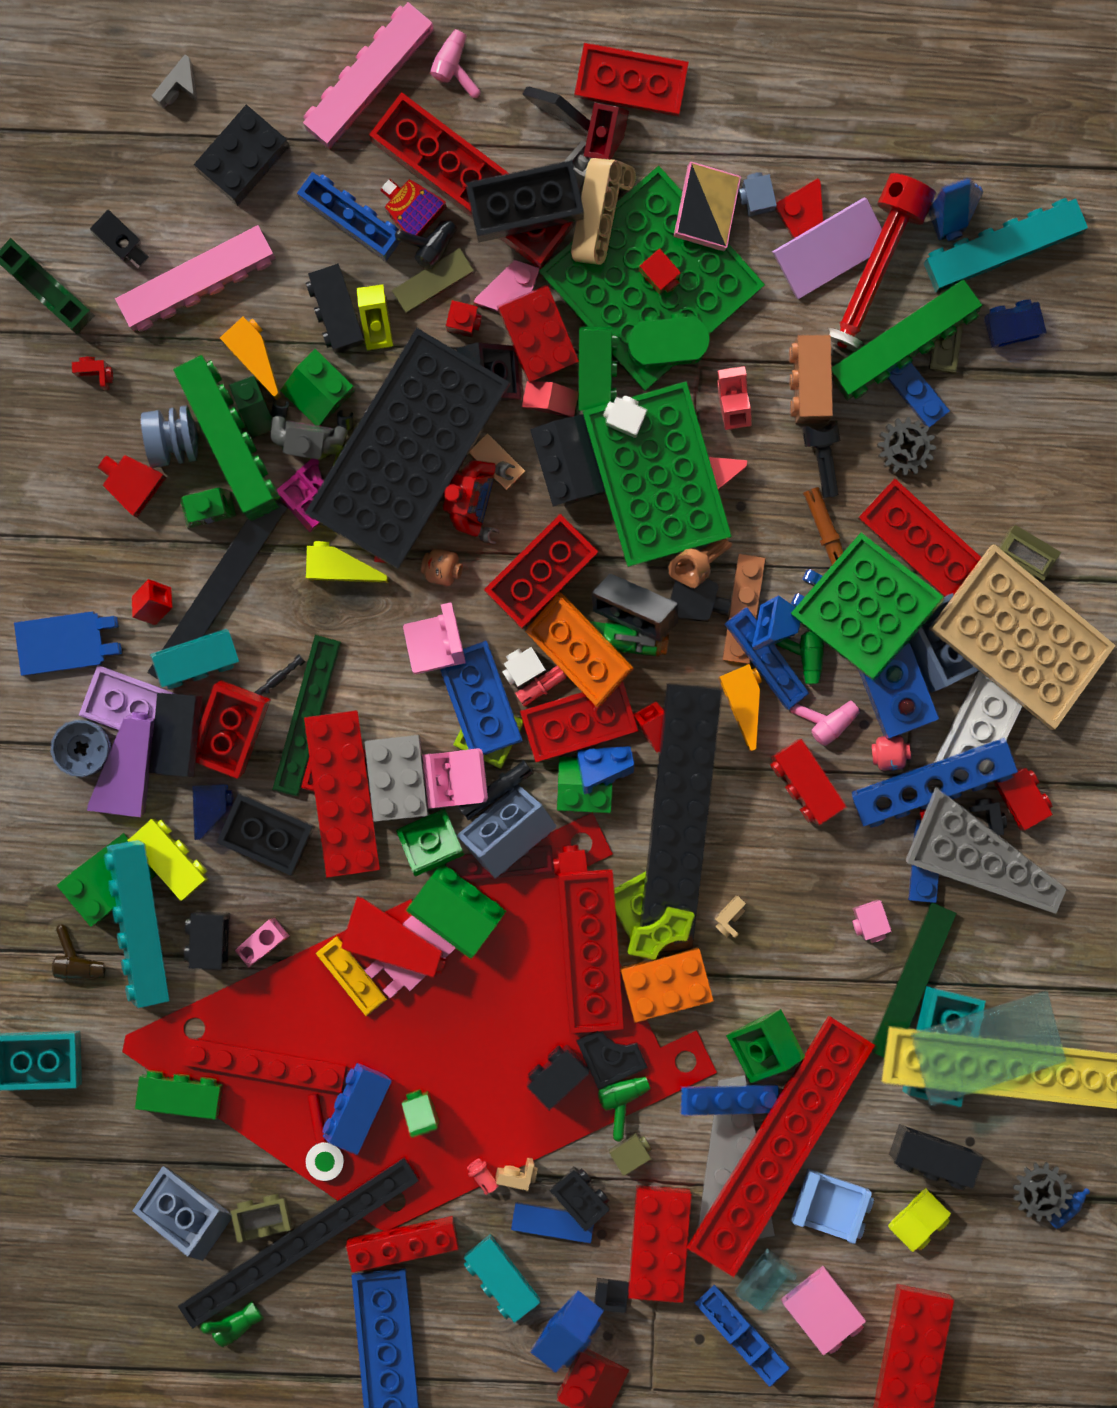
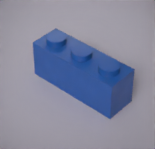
M356 1063L355 1068L351 1069L346 1077L347 1085L343 1094L340 1093L336 1098L334 1104L335 1111L332 1117L328 1118L324 1124L323 1137L331 1145L358 1155L392 1080L381 1072Z

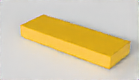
M336 936L320 949L316 955L364 1015L367 1016L386 1001L387 998L351 952L341 949L342 941Z

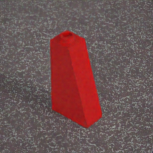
M357 896L341 949L431 977H436L437 973L442 974L446 963V958L442 957L444 951L366 899Z

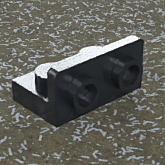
M573 1166L570 1172L550 1189V1192L586 1232L610 1211L607 1204L610 1200L600 1188L597 1191L594 1190L589 1184L592 1179L582 1168L578 1171Z

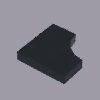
M530 86L525 88L522 95L538 109L556 116L570 127L588 132L590 120L561 95Z
M603 1031L593 1032L576 1040L598 1090L648 1068L636 1042L626 1045L615 1043L607 1038Z

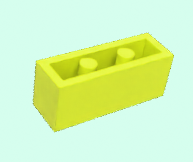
M151 819L127 841L140 840L145 844L149 866L180 901H183L209 879L205 875L207 869L199 860L193 861L187 855L190 850L180 839L175 841L169 833L172 830L162 819L160 821Z

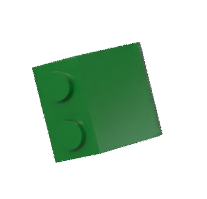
M314 349L295 368L280 391L314 425L321 426L356 390L327 359Z
M559 757L557 810L611 813L612 783L605 785L602 782L592 787L591 793L584 794L577 758Z
M781 1009L764 1015L726 1035L750 1083L786 1071L805 1058Z

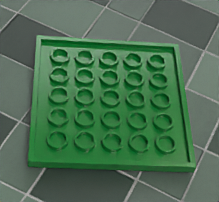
M659 165L617 201L607 255L602 264L575 262L571 254L572 241L539 270V274L587 327H612V334H617V350H612V356L644 392L674 366L643 369L632 361L628 352V340L631 330L637 323L645 321L644 318L648 316H660L662 320L671 319L673 314L687 313V317L694 316L701 320L710 335L765 286L762 280L729 243L726 250L721 251L674 237L682 191ZM658 249H661L681 272L678 279L679 285L670 293L664 291L660 295L639 272V266Z

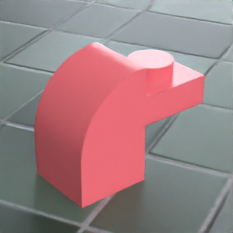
M745 366L718 370V394L725 430L752 426Z

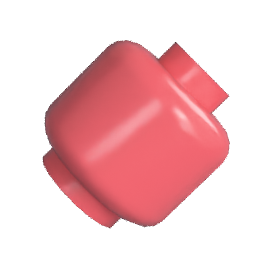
M901 735L889 739L885 736L878 737L876 744H872L873 764L878 765L881 771L904 769L906 760L911 759L910 743L904 744V739Z

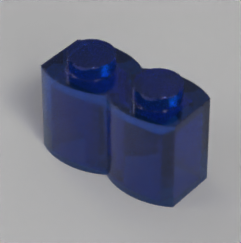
M1031 299L1015 303L1016 307L1006 309L1005 305L991 308L989 310L990 313L984 317L991 348H999L1043 337L1047 331L1039 302L1032 303Z

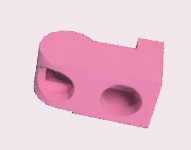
M274 917L269 919L245 940L235 952L249 968L285 941L289 934Z

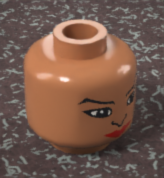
M433 549L430 553H426L421 566V572L425 574L428 582L443 586L452 585L455 579H460L463 571V564L459 563L458 555L455 552L442 549Z

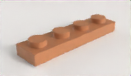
M738 554L728 621L744 608H748L756 619L765 558ZM727 629L722 660L749 664L750 659Z

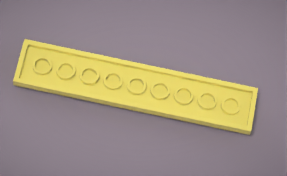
M889 1027L882 1082L1117 1109V1053Z

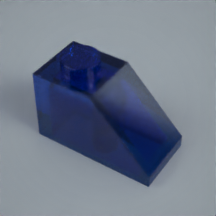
M228 785L193 786L194 840L204 839L229 812V806H233V790H228Z

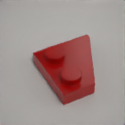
M819 178L776 202V211L793 239L823 222L821 182Z

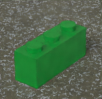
M612 327L579 328V411L603 406L616 400L617 388H612V377H617V361H612V350H617V334H612Z
M148 1070L147 1074H142L139 1077L135 1109L217 1119L219 1117L223 1084L216 1083L217 1079L201 1077L200 1081L190 1080V1076L185 1074H174V1077L170 1078L163 1077V1072Z

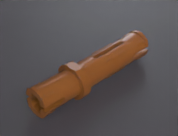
M816 487L811 489V491L804 492L803 495L806 498L822 540H820V543L825 547L830 562L833 565L837 557L839 558L844 552L840 542L841 537L833 526L820 493V488Z

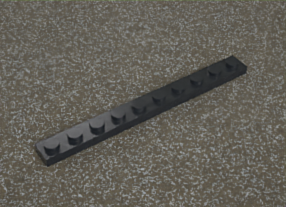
M403 1157L180 1303L178 1308L191 1328H195L418 1182V1176L407 1159Z

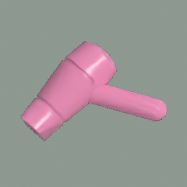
M454 30L435 57L430 74L436 80L444 83H449L452 77L455 76L472 98H477L480 95V90L459 65L467 35L459 30Z
M851 700L827 716L799 704L794 705L790 709L791 713L817 723L811 730L812 735L819 744L824 746L838 738L860 713L859 708Z

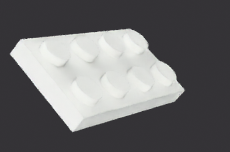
M978 670L934 762L1004 737L1007 739L1022 705ZM984 760L980 763L979 770L989 772L992 770L994 763L990 760ZM959 769L953 776L964 781L968 776V772Z

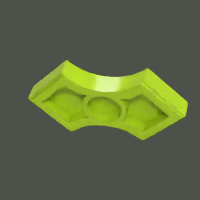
M667 907L664 915L654 924L645 927L634 926L627 951L628 954L655 960L659 951L667 944L674 941L688 940L695 916L694 913Z

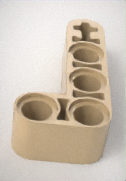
M592 158L589 161L581 196L584 220L576 222L571 249L572 258L575 262L602 264L605 261L619 190H631L636 181V173L632 166L618 160Z

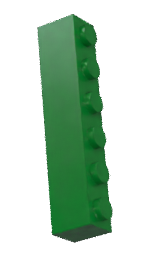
M963 279L831 368L832 381L847 401L852 397L855 400L859 399L869 391L867 387L875 382L879 385L891 376L889 372L897 367L900 370L905 368L913 361V356L919 352L922 355L926 354L935 347L934 342L940 338L944 340L950 338L957 332L956 327L962 323L969 325L980 316L978 313L982 307L981 302Z

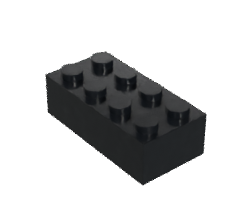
M572 160L466 183L478 243L584 220V210Z

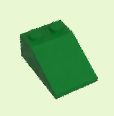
M123 833L107 846L128 842L129 838ZM107 846L56 885L90 927L100 923L113 912V907H116L115 896H111L108 884L112 880L111 870H107L104 855L108 854ZM148 864L151 881L157 876V873Z

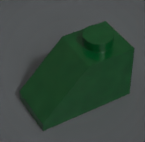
M253 375L230 384L229 387L251 438L253 439L271 432L273 418L256 377Z

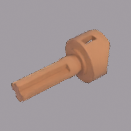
M725 539L711 543L700 552L695 549L683 551L670 562V577L689 587L696 588L709 577V564L731 548L732 543Z

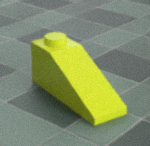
M315 541L314 546H307L306 579L388 583L387 575L335 547H330V542Z

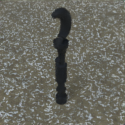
M298 654L292 663H289L283 670L277 671L255 693L261 696L264 692L270 694V688L276 687L287 678V674L298 665H303L306 661Z

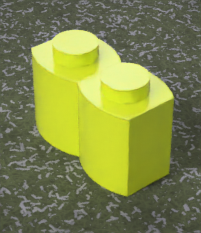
M925 1188L889 1223L888 1227L912 1252L916 1249L920 1251L928 1245L931 1240L929 1236L936 1229L941 1231L950 1222L948 1217L951 1213Z

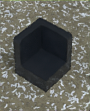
M597 1278L594 1303L603 1311L626 1313L628 1281Z

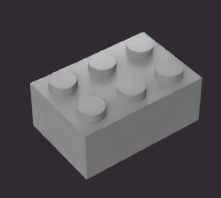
M420 735L365 741L374 822L428 816Z

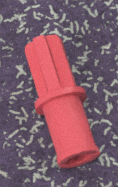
M556 666L538 679L534 677L535 680L515 694L522 705L526 707V705L541 695L545 694L546 696V691L566 679V674Z

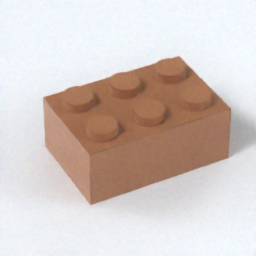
M798 335L795 342L789 347V363L794 364V370H792L789 378L790 390L795 392V397L790 401V416L795 417V424L828 423L832 417L831 335Z

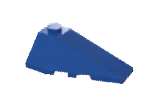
M969 178L943 187L929 209L928 213L939 241L947 238L949 242L962 237V232L965 231L983 194V189L977 183L974 184V181Z

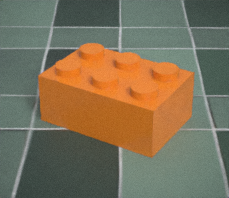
M698 947L620 968L635 1022L713 1002Z

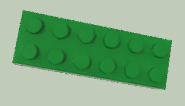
M200 355L174 368L173 371L243 513L250 521H253L279 508L276 500L281 497L271 480H266L265 476L269 475L260 457L258 455L254 456L253 453L257 451V448L247 431H242L246 426L235 407L231 409L230 405L234 404L225 386L223 384L219 385L218 382L222 381V377L212 360L206 361L203 355Z

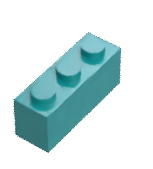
M227 629L150 654L161 687L167 686L168 690L182 686V681L193 678V681L209 676L208 672L218 669L219 672L234 668L233 663L239 662L230 632Z
M491 1234L465 1253L464 1259L466 1262L464 1266L473 1277L476 1274L483 1282L480 1285L489 1298L495 1297L499 1303L497 1308L506 1320L510 1317L515 1323L540 1303L538 1294Z

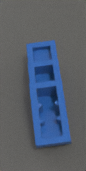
M713 1285L695 1302L724 1338L753 1367L769 1387L773 1386L790 1370V1367L716 1285Z

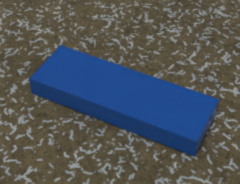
M515 1202L511 1230L591 1243L594 1225L585 1232L567 1210Z

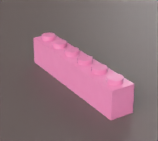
M409 2L404 7L399 6L391 16L392 21L387 27L382 26L373 37L375 39L369 47L364 46L356 56L357 61L353 66H347L339 75V82L334 87H328L322 94V101L317 107L312 106L304 115L305 121L303 124L305 129L329 150L433 31L432 22Z
M257 225L115 298L129 327L133 331L138 330L142 332L152 327L153 321L161 317L164 320L174 316L177 313L176 310L184 305L191 307L201 301L200 297L208 293L210 295L219 293L224 289L223 285L231 281L237 283L248 277L247 273L257 268L260 271L269 267L272 264L271 261L276 258Z

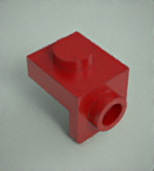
M80 357L79 362H72V373L75 376L99 375L100 387L104 391L110 390L109 383H113L114 380L113 369L108 367V363L104 360H95V357Z

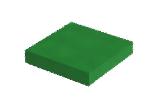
M445 808L396 830L415 877L464 855Z

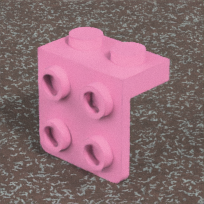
M481 749L422 755L428 809L487 801L484 759Z

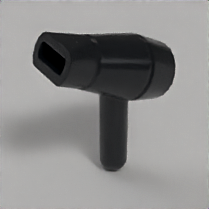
M441 221L427 238L402 230L396 231L395 238L398 241L419 247L414 256L415 260L422 267L432 269L442 258L458 228L451 221Z

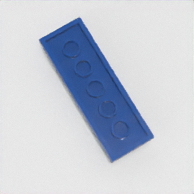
M406 1268L352 1273L364 1408H419Z

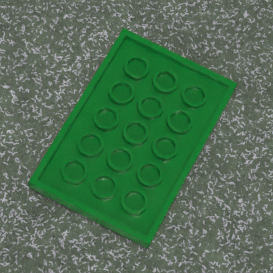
M687 381L630 397L639 402L637 406L647 410L636 438L606 426L607 418L603 417L608 404L583 411L627 568L732 537Z

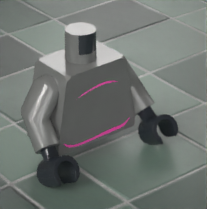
M277 399L273 401L271 439L273 443L282 446L283 453L314 459L332 456V454L340 452L348 434L347 430L353 428V412L350 413L349 417H343V410H340L337 413L338 427L329 428L285 420L288 414L289 402L286 401L285 406L280 407L276 404Z

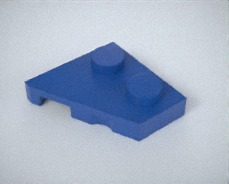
M630 746L577 750V760L584 794L591 793L592 787L602 782L608 785L615 782L617 778L626 777L634 773V761Z

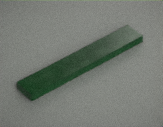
M319 635L314 636L272 790L297 797L300 795L309 761L304 718L322 715L341 641Z
M932 902L930 903L872 1043L875 1047L872 1053L885 1058L889 1027L909 1028L957 913Z

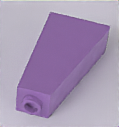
M132 712V715H128L123 719L87 805V811L141 817L145 814L155 719L149 718L148 713Z

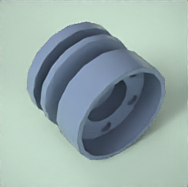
M187 405L180 406V419H178L175 408H169V421L164 420L160 410L141 413L143 441L151 468L169 466L170 453H175L176 459L180 464L185 461L184 451H186L190 462L198 460V432L195 420L192 418Z
M74 720L65 723L56 731L51 740L50 751L54 763L61 771L71 776L85 777L96 774L103 769L111 750V742L108 734L101 726L91 721ZM80 741L82 744L88 743L89 745L85 756L83 753L76 752Z

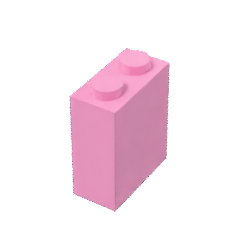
M824 1266L820 1267L781 1298L784 1306L823 1356L827 1352L832 1354L842 1346L841 1341L849 1335L851 1337L857 1335L864 1328L863 1324L866 1322L862 1314Z

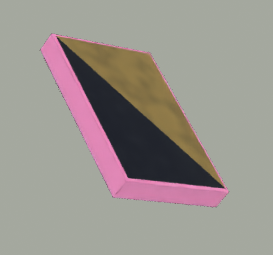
M690 161L687 167L674 237L725 251L728 245L741 176Z

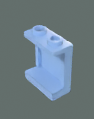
M808 1168L791 1221L798 1226L803 1227L805 1225L855 1244L857 1238H862L865 1229V1223H862L865 1212L870 1213L874 1198L871 1197L872 1193L867 1188Z

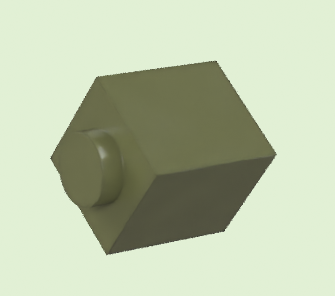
M634 1133L610 1148L609 1154L622 1175L625 1176L651 1159L648 1152L652 1148L644 1136L639 1138L637 1133Z

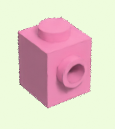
M880 900L853 908L856 920H853L852 923L857 936L862 935L864 940L870 939L871 943L885 939V934L891 932Z

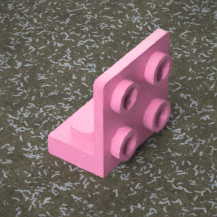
M452 603L442 604L443 614L438 615V617L403 625L413 674L416 675L466 663Z

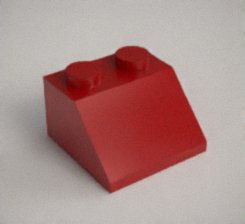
M588 1348L582 1353L578 1351L557 1393V1401L570 1408H611L629 1369Z

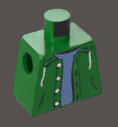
M214 488L181 497L180 503L187 529L236 517L230 490Z

